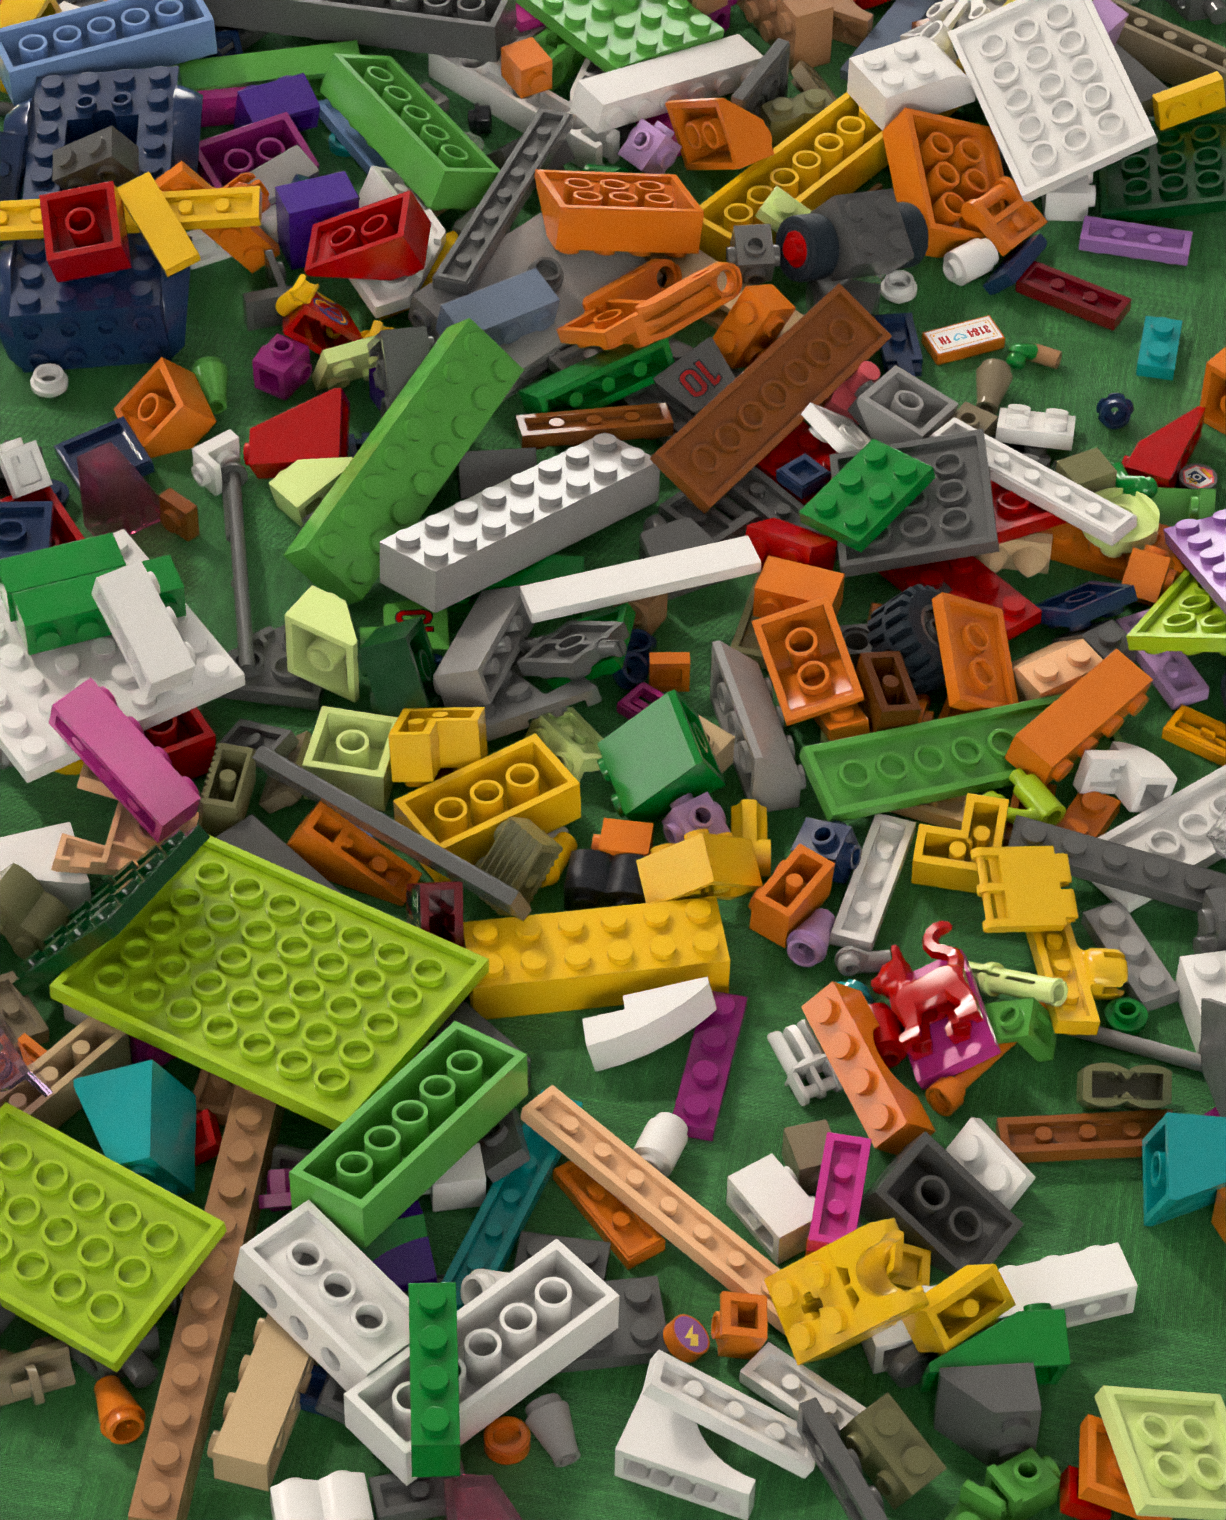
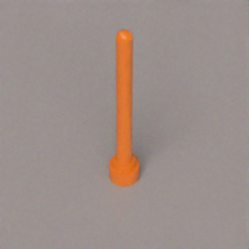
M1039 1002L1044 1008L1047 1009L1046 1003ZM1017 1042L998 1044L1001 1051L1000 1054L962 1071L954 1077L948 1076L937 1079L925 1092V1097L930 1107L942 1116L953 1114L963 1104L966 1089Z

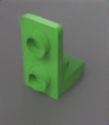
M1158 487L1157 494L1150 499L1153 500L1159 509V523L1172 527L1184 519L1199 520L1213 516L1216 505V489Z
M1034 997L984 1004L998 1044L1018 1042L1037 1062L1053 1060L1057 1034L1054 1033L1049 1011Z

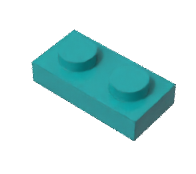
M1145 316L1136 375L1173 380L1182 320Z

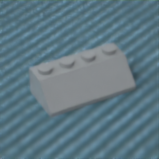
M722 641L712 642L710 701L720 728L735 736L733 765L745 798L757 800L760 805L767 808V812L799 807L800 789L806 788L805 772L801 764L796 765L794 761V743L791 735L785 736L784 718L780 706L774 707L772 702L773 688L770 678H763L759 664L755 660Z

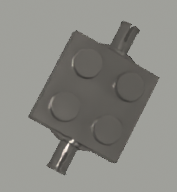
M568 620L560 628L547 636H540L538 638L524 637V639H521L520 650L526 655L519 659L517 663L523 676H541L543 679L568 677L570 680H577L588 675L592 670L591 667L599 660L609 656L622 657V655H625L627 646L624 640L630 635L624 622Z

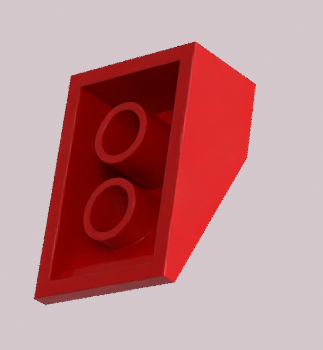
M409 190L312 225L304 271L307 276L390 281L403 276H412L425 267L431 221L412 191Z

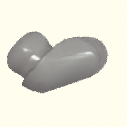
M845 946L836 953L834 962L842 975L853 976L861 973L879 972L882 965L891 960L890 950L865 951L854 946Z

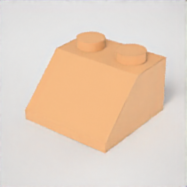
M1084 639L1052 643L1013 661L1012 668L1018 702L1065 693L1103 659Z

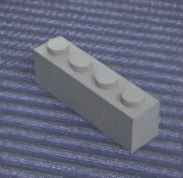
M520 586L485 590L480 593L433 675L434 689L438 695H441L445 708L489 705L493 701L520 652L521 639L528 637L535 624L531 623L521 600Z

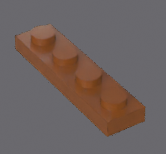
M666 402L515 415V429L521 448L536 447V450L544 449L548 446H577L604 432L614 435L621 441L641 438L654 440L660 437L673 436L674 423Z
M1159 1109L997 1118L995 1129L996 1135L1022 1163L1142 1157L1143 1138L1167 1112L1173 1113V1110Z

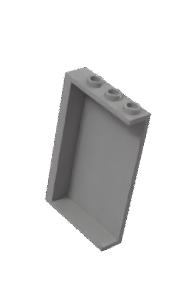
M542 212L505 235L470 293L526 272L530 264L540 257H551L558 261L563 270L564 279L561 287L554 291L560 299L554 324L543 331H534L524 335L513 343L499 345L524 369L503 401L550 371L549 357H553L557 353L576 345L561 343L556 329L584 314L582 305L584 297L648 261L644 257L615 251V254L610 256L599 255L588 250H579L578 254L561 253L555 250L546 235ZM658 271L657 282L661 287L664 275ZM432 282L412 295L408 319L413 327L427 326L428 336H433L436 343L440 338V334L436 330L440 306L465 295L435 289Z

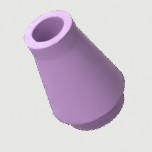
M823 908L816 909L807 920L789 934L787 938V954L797 965L812 967L825 959L831 930L836 920L829 910Z

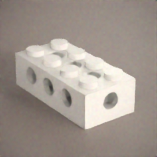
M309 1199L240 1247L233 1279L346 1391L409 1346V1297Z

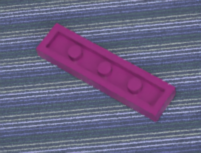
M712 991L717 1010L695 1027L673 1114L679 1116L686 1123L688 1137L708 1141L714 1140L747 1010L748 999L745 996Z

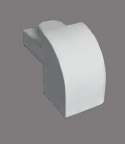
M1113 741L1110 750L1084 751L1072 785L1080 794L1091 791L1101 794H1115L1129 812H1144L1170 797L1178 778L1153 753L1132 744Z

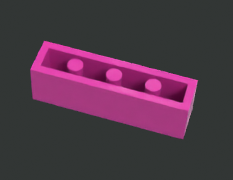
M90 677L52 705L49 718L51 727L157 843L161 842L196 815L201 797L194 782L186 776L182 777L172 767L168 754L161 747H154L144 736L143 728L139 722L132 716L127 717L118 708L115 697L106 687H99Z

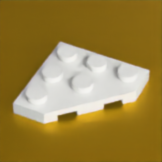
M431 209L424 210L431 221V228L423 270L412 276H403L391 281L348 278L375 318L410 308L412 295L422 287L446 243V230Z

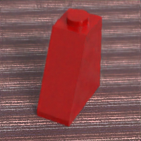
M333 388L250 428L249 442L244 443L243 455L246 466H250L258 479L275 478L280 471L288 468L300 459L348 457L350 402L342 388Z

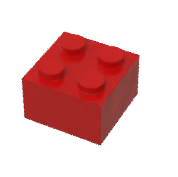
M113 181L39 195L47 262L58 283L132 268L123 201Z

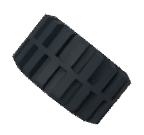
M922 584L909 587L878 607L870 615L872 619L868 621L867 625L870 631L867 637L868 642L872 646L871 652L900 651L916 695L931 694L946 684L931 600L940 594L941 591L936 592L934 587L929 585L924 587Z

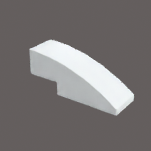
M708 976L624 995L625 1009L582 1019L586 1047L595 1072L625 1064L656 1051L675 1041L716 1011V1002Z

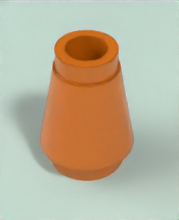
M109 1375L99 1379L94 1386L101 1433L115 1444L133 1442L144 1431L146 1418L144 1410L117 1376Z

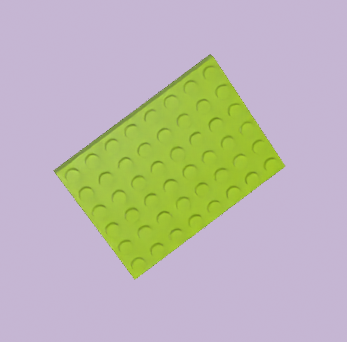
M209 835L210 838L116 937L65 969L49 985L50 998L335 1131L414 1058L489 972V959Z

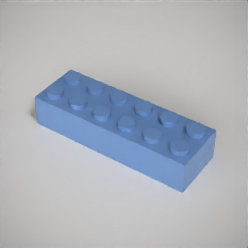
M107 0L0 28V79L13 106H16L20 102L34 97L37 77L82 74L84 72H108L120 69H145L157 66L168 67L190 60L201 59L217 53L214 19L204 0Z

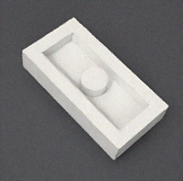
M971 1117L946 1149L955 1160L1009 1210L1012 1209L1036 1178L981 1118Z

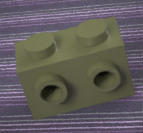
M888 1392L855 1416L840 1430V1438L846 1449L852 1448L856 1452L862 1469L894 1510L947 1469Z

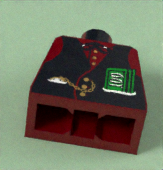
M463 882L408 883L406 886L407 923L464 948Z

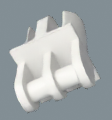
M806 1019L799 1021L797 1026L790 1025L785 1027L783 1033L774 1031L767 1035V1039L787 1075L785 1086L791 1087L801 1106L808 1105L810 1099L815 1096L818 1099L826 1097V1092L832 1089L835 1092L843 1090L837 1075ZM823 1072L826 1078L821 1080L818 1073ZM807 1079L809 1085L804 1086L801 1080Z

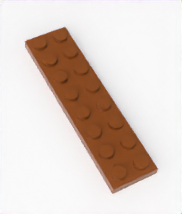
M838 283L659 448L650 460L704 514L707 513L805 420L801 414L810 402L820 406L854 374L862 362L868 361L883 347L892 335Z

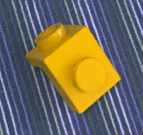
M900 1231L902 1238L889 1248L885 1257V1270L889 1280L897 1288L903 1290H910L919 1285L929 1286L931 1251L905 1244L904 1232Z

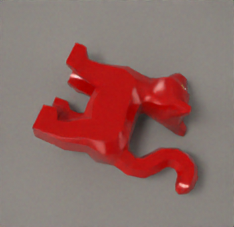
M938 921L930 925L922 939L923 950L931 958L947 961L946 965L940 966L928 974L915 979V973L903 957L899 947L895 944L891 946L892 960L882 965L879 974L871 980L873 991L890 1000L894 1016L905 1028V1031L898 1036L905 1053L909 1052L914 1061L933 1054L930 1024L948 1017L949 1022L945 1026L947 1037L955 1045L971 1039L972 1021H975L977 1024L984 1021L979 1000L968 983L964 969V956L958 948L939 943V939L952 930V924L948 921Z

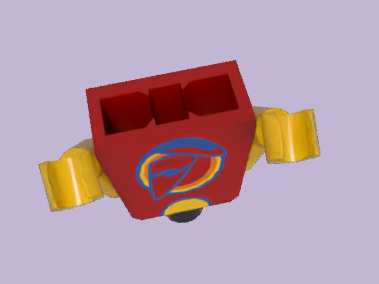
M300 274L293 288L282 294L276 302V311L283 316V333L293 340L309 346L310 350L321 355L322 350L377 335L381 330L394 329L383 326L381 321L374 320L370 330L359 332L348 311L317 292L320 285L308 282L306 280L307 276L304 274Z

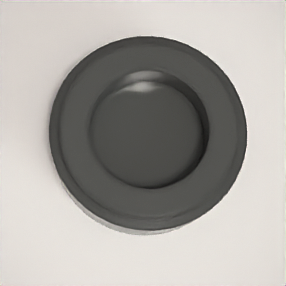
M912 1344L901 1350L891 1360L887 1373L898 1387H912L919 1383L928 1364L935 1359L930 1352H918L915 1345Z

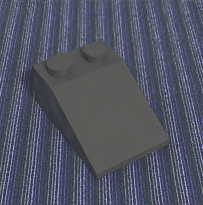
M926 1131L902 1148L863 1195L860 1214L869 1223L894 1217L899 1230L904 1232V1243L930 1250V1265L949 1276L966 1265L992 1264L1023 1226V1223Z

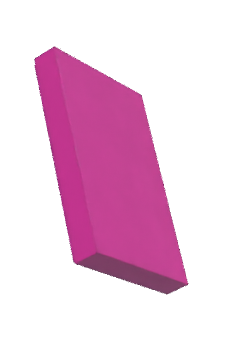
M962 949L959 950L964 956V969L968 983L979 1000L984 1021L978 1024L972 1021L971 1039L955 1045L947 1037L945 1026L949 1022L948 1017L930 1024L933 1054L914 1061L910 1053H907L916 1081L922 1090L929 1088L941 1077L954 1076L1001 1053L967 956ZM938 959L913 971L915 979L928 974L940 966L946 965L947 961Z

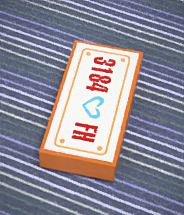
M987 315L923 332L921 343L938 366L1002 349L1005 347V337L991 316Z

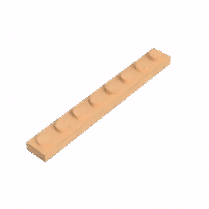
M551 1085L522 1108L520 1119L727 1289L731 1292L767 1295V1321L785 1335L764 1278L780 1270L777 1266L554 1085Z

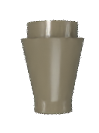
M987 359L976 370V406L994 415L997 414L999 405L1013 380L1011 368L1003 360Z

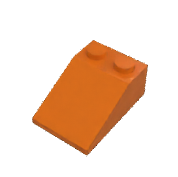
M829 596L751 621L787 726L865 700Z

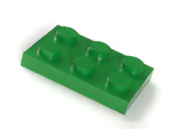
M873 438L799 511L801 523L862 552L935 479L934 468Z

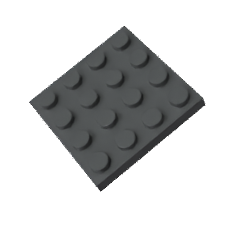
M977 429L888 445L932 466L935 479L862 552L837 541L841 573L845 574V577L1000 552L984 430ZM862 449L829 455L831 477L833 478Z

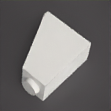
M70 822L0 837V871L13 863L23 867L39 881L45 892L59 899L71 911L85 900L90 903L91 891L87 874L51 870L62 833L75 837Z

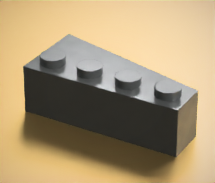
M427 326L381 330L367 344L369 356H377L378 358L376 371L373 372L375 387L384 390L385 398H382L381 418L435 345L433 336H428Z

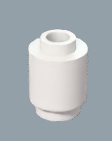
M974 238L944 255L943 272L948 280L963 286L993 270L994 265L999 261L997 249L987 238Z
M661 1112L647 1122L633 1150L668 1177L687 1144L688 1127L679 1116L669 1112Z

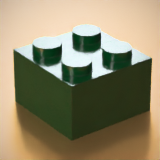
M422 616L376 628L360 647V653L357 656L362 675L364 677L368 676L372 688L370 702L374 713L399 717L403 708H435L441 700V695L436 693L433 685V675L438 666Z

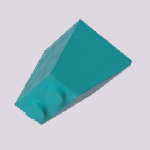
M153 1059L74 1079V1089L105 1157L176 1196L195 1192L196 1095Z
M1167 1112L1143 1138L1144 1226H1154L1215 1203L1217 1190L1226 1187V1117Z

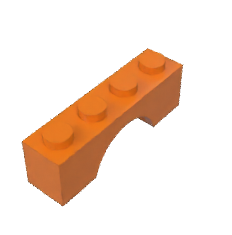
M832 981L801 1006L868 1137L872 1139L871 1143L875 1149L897 1155L903 1147L925 1131L930 1136L936 1132L917 1095L899 1082L879 1055L873 1040V1030L880 1025L862 991Z

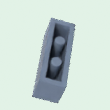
M534 268L442 304L436 330L441 336L447 327L471 318L498 345L510 344L524 335L534 331H543L554 324L560 299L540 272Z

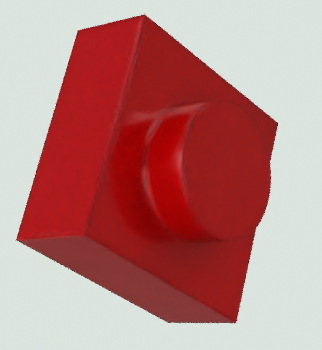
M208 1108L196 1114L195 1167L217 1156L222 1142L217 1117Z
M1068 1465L1062 1472L1060 1479V1513L1079 1520H1109L1111 1518L1110 1509L1078 1498L1079 1468Z

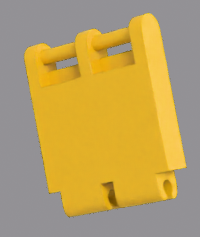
M1053 846L978 847L970 851L971 860L977 864L980 884L976 886L977 896L982 897L986 918L982 922L983 932L1062 931L1067 923L1075 922V919L1079 918L1074 890L1061 889V887H1068L1069 883H1072L1068 854H1055Z

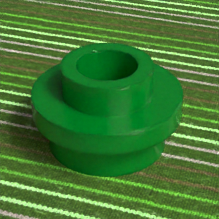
M1120 997L1107 1004L1104 1020L1109 1029L1136 1036L1145 1028L1148 1012L1146 1007L1138 1000Z

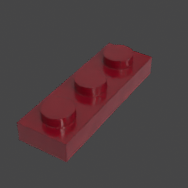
M1034 261L1017 280L1015 288L1017 293L1113 331L1131 309V298L1037 261Z

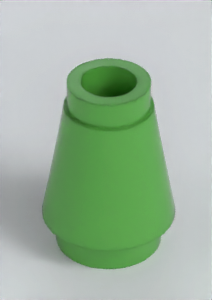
M207 356L200 358L194 363L192 372L195 373L212 413H222L227 408L228 368L218 357Z

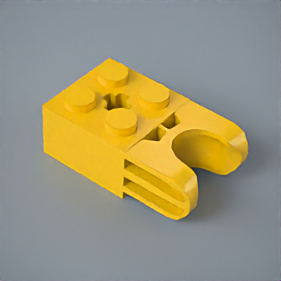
M894 1217L868 1223L764 1278L797 1365L833 1357L929 1306L922 1285L910 1290H903L892 1284L885 1270L886 1254L889 1248L902 1238Z

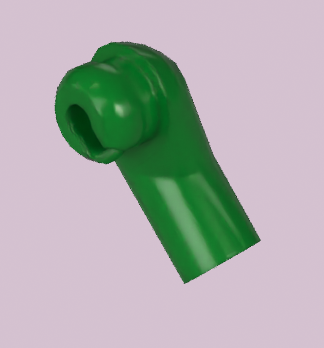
M1112 463V466L1117 470L1115 487L1124 488L1123 494L1135 496L1137 491L1149 498H1153L1157 494L1158 484L1154 478H1145L1142 475L1129 476L1123 463Z

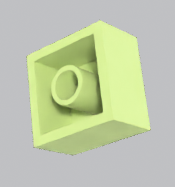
M322 706L302 768L375 810L385 811L394 783L392 782L388 734L398 717Z

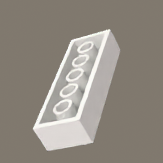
M555 1239L457 1311L460 1446L618 1328L619 1295L558 1239ZM408 1346L344 1393L345 1426L406 1486L418 1478L412 1477L410 1348Z

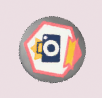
M1189 464L1183 467L1179 473L1178 488L1216 489L1218 477L1216 472L1207 465Z

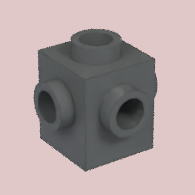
M771 224L733 226L730 247H726V262L733 263L740 269L743 282L746 284L759 285L765 281H772L774 267L780 266L779 244H773Z

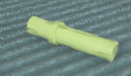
M968 961L977 987L984 995L993 997L1003 994L1021 999L1034 997L1038 1002L1051 1004L1052 1006H1061L1067 998L1068 986L1061 978H1051L1006 969L1002 964L993 961L985 964Z

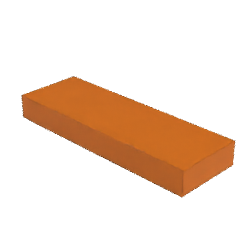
M571 1160L553 1169V1180L603 1241L611 1242L612 1252L627 1270L665 1250L666 1240L658 1231Z

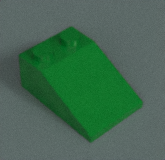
M1050 1303L1025 1305L1023 1307L1024 1311L1012 1314L931 1361L919 1381V1392L937 1391L939 1368L1034 1362L1037 1385L1058 1384L1071 1364L1065 1309H1052Z

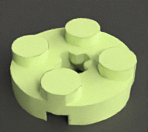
M1116 487L1095 492V494L1137 516V526L1113 546L1082 530L1084 536L1092 544L1100 547L1102 554L1112 558L1120 557L1123 553H1131L1133 547L1142 550L1145 545H1153L1157 541L1160 512L1153 500L1143 493L1136 491V495L1132 496L1130 494H1123L1124 488Z

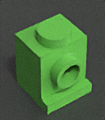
M1031 1447L998 1467L995 1464L987 1467L984 1486L995 1491L1006 1502L1004 1520H1027L1057 1502L1061 1474L1057 1464L1050 1456L1044 1455L1040 1458Z

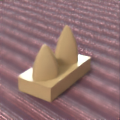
M1033 533L999 544L1000 552L976 555L974 557L995 574L1001 569L1018 570L1027 578L1037 573L1048 574L1053 534Z

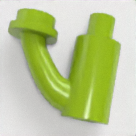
M1021 768L1015 769L1010 774L1009 780L1015 786L1013 793L1027 809L1008 807V823L1014 824L1016 815L1051 825H1057L1063 819L1066 808L1035 774L1027 775ZM995 791L983 794L984 796L1006 799L1002 794H997Z

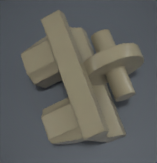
M47 1336L35 1340L30 1346L31 1349L15 1354L6 1349L0 1350V1406L32 1397L35 1406L45 1403L44 1393L76 1384L68 1345L61 1340L55 1341L52 1336Z

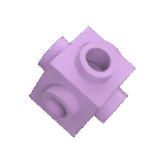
M641 118L637 126L630 131L626 142L617 154L644 173L664 174L667 168L675 162L682 146L671 139L675 132L658 120L653 126Z
M708 792L695 798L691 793H688L676 799L669 805L672 810L662 820L664 835L668 843H679L684 840L686 833L698 829H708L710 834L730 832L726 825V817L722 807L711 799Z

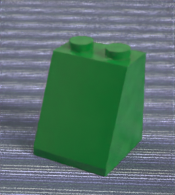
M675 689L664 694L597 743L602 758L597 759V763L607 782L612 781L616 793L611 795V799L621 818L626 816L630 821L648 822L670 812L672 809L669 805L688 793H691L695 798L705 792L711 793L726 786L698 713Z

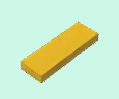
M149 171L117 187L125 208L167 277L201 260L198 251Z

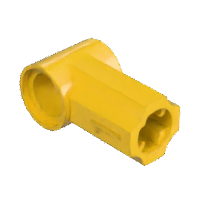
M742 799L739 804L731 806V832L734 837L752 839L760 876L770 877L771 839H767V808L760 805L755 799Z

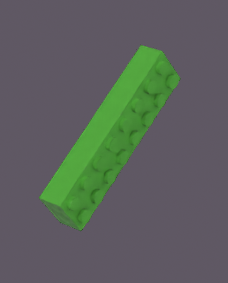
M471 318L447 327L283 556L319 589L333 593L339 598L346 600L347 605L363 600L380 576V541L418 522L524 369Z

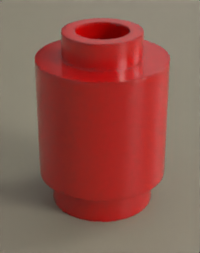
M885 1003L869 1004L880 1025L873 1030V1040L876 1049L888 1069L893 1068L908 1053H905L898 1037L903 1033L901 1024L894 1016L889 1005Z

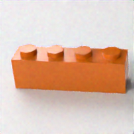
M1116 648L1014 736L1004 758L1016 769L1021 768L1027 775L1035 774L1045 786L1053 779L1060 782L1073 768V762L1078 757L1082 759L1085 750H1095L1099 744L1098 740L1103 735L1110 738L1119 730L1124 723L1123 718L1130 713L1132 716H1135L1144 708L1149 701L1146 693L1153 679Z

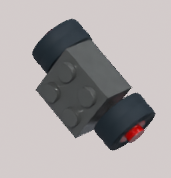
M891 188L834 195L808 214L790 216L779 226L775 244H779L780 267L789 279L796 282H807L831 276L832 281L890 274L897 269L911 268L919 264L928 248V228L921 211L911 203L897 202Z

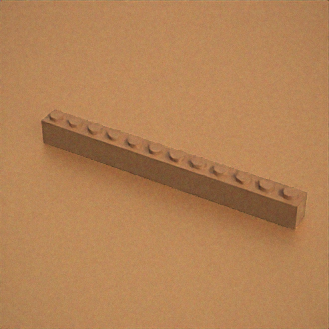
M237 1085L235 1086L204 1210L224 1221L227 1232L185 1285L128 1512V1520H187L242 1292V1287L233 1279L240 1247L255 1237L261 1212L258 1195H265L268 1170H271L273 1148L277 1145L285 1107Z

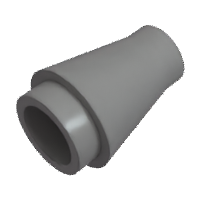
M551 1393L529 1403L525 1409L528 1416L525 1423L550 1455L555 1467H565L577 1461L581 1453L577 1447L568 1402L562 1401L559 1394Z

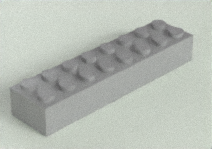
M605 432L597 434L594 438L575 447L568 448L561 454L544 460L530 469L515 474L497 485L488 487L464 501H459L455 505L435 515H430L426 519L381 540L380 583L437 613L659 501L660 469L650 460L652 456L645 453L642 449L633 447L617 439L612 434Z

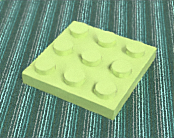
M1103 1385L1094 1398L1136 1515L1226 1520V1407L1221 1394Z

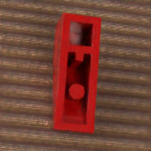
M1197 406L1139 441L1131 456L1125 455L1121 462L1128 475H1142L1145 478L1152 477L1157 482L1158 487L1175 488L1181 469L1188 464L1202 436L1206 408Z

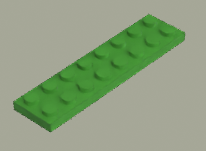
M1063 694L802 747L799 758L828 822H833L834 820L843 822L965 796L967 793L974 794L1012 786L1013 783L1009 780V776L1016 768L1004 757L1014 736ZM1119 731L1110 738L1103 735L1098 740L1099 744L1095 750H1110L1113 741L1124 743ZM1080 757L1073 762L1074 766L1069 773L1077 772L1081 762Z

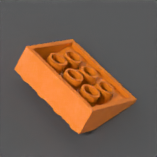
M905 107L882 131L895 198L897 202L911 203L921 211L928 228V248L925 256L940 258L944 257L947 252L974 238H987L975 223L966 222L961 216L960 211L964 203L970 199H978L992 189L995 181L1004 176L998 144L990 126ZM1000 200L987 210L994 217L1010 204L1006 200Z
M535 169L534 177L546 235L555 250L564 254H578L579 250H588L605 256L614 255L615 251L629 252L640 257L650 256L652 252L665 253L667 256L675 258L685 257L686 254H699L704 211L676 174Z

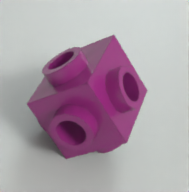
M278 333L267 345H263L252 359L255 388L285 401L301 384L303 385L309 380L312 373L309 346Z

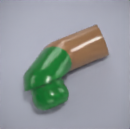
M1015 343L1008 349L1009 355L1006 358V363L1018 370L1025 368L1026 360L1057 369L1062 359V351L1040 344Z

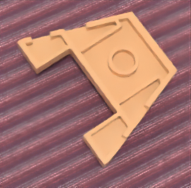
M84 763L76 788L118 800ZM118 800L106 844L101 845L62 833L51 870L56 872L115 875L132 860L138 865L136 861L152 846L157 845L161 850L160 845L165 839L157 843ZM199 812L178 829L185 834L197 826Z

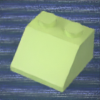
M312 585L284 615L287 670L355 703L360 698L357 659L358 645L346 600Z

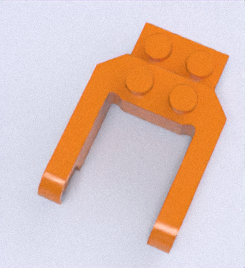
M651 259L584 297L582 302L584 314L556 329L560 342L577 344L579 348L600 346L602 350L613 349L622 344H632L634 348L648 346L654 341L673 335L737 297L742 288V274L740 269L733 263L716 262L682 280V272L678 264L669 259ZM663 267L667 274V280L664 286L660 287L657 282V273ZM723 271L727 277V284L725 289L720 291L717 285V278Z

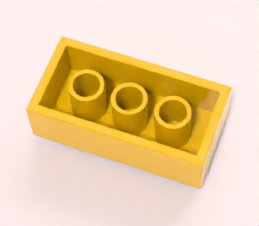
M536 733L393 800L395 821L474 866L481 857L488 854L495 842V830L502 822L508 820L509 817L529 819L546 834L581 818L580 783ZM420 863L435 882L451 881Z

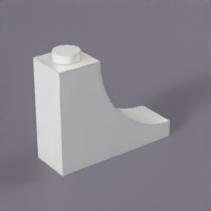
M641 1393L615 1448L614 1476L743 1520H748L754 1507L756 1479L743 1475L724 1463L707 1445L696 1422Z

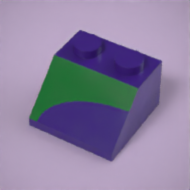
M418 1199L366 1249L356 1245L403 1292L408 1291V1283H437V1275L424 1215Z

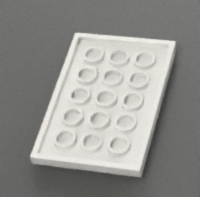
M1015 0L947 32L967 77L972 81L971 86L1023 201L1034 200L1158 142L1156 134L1092 0Z

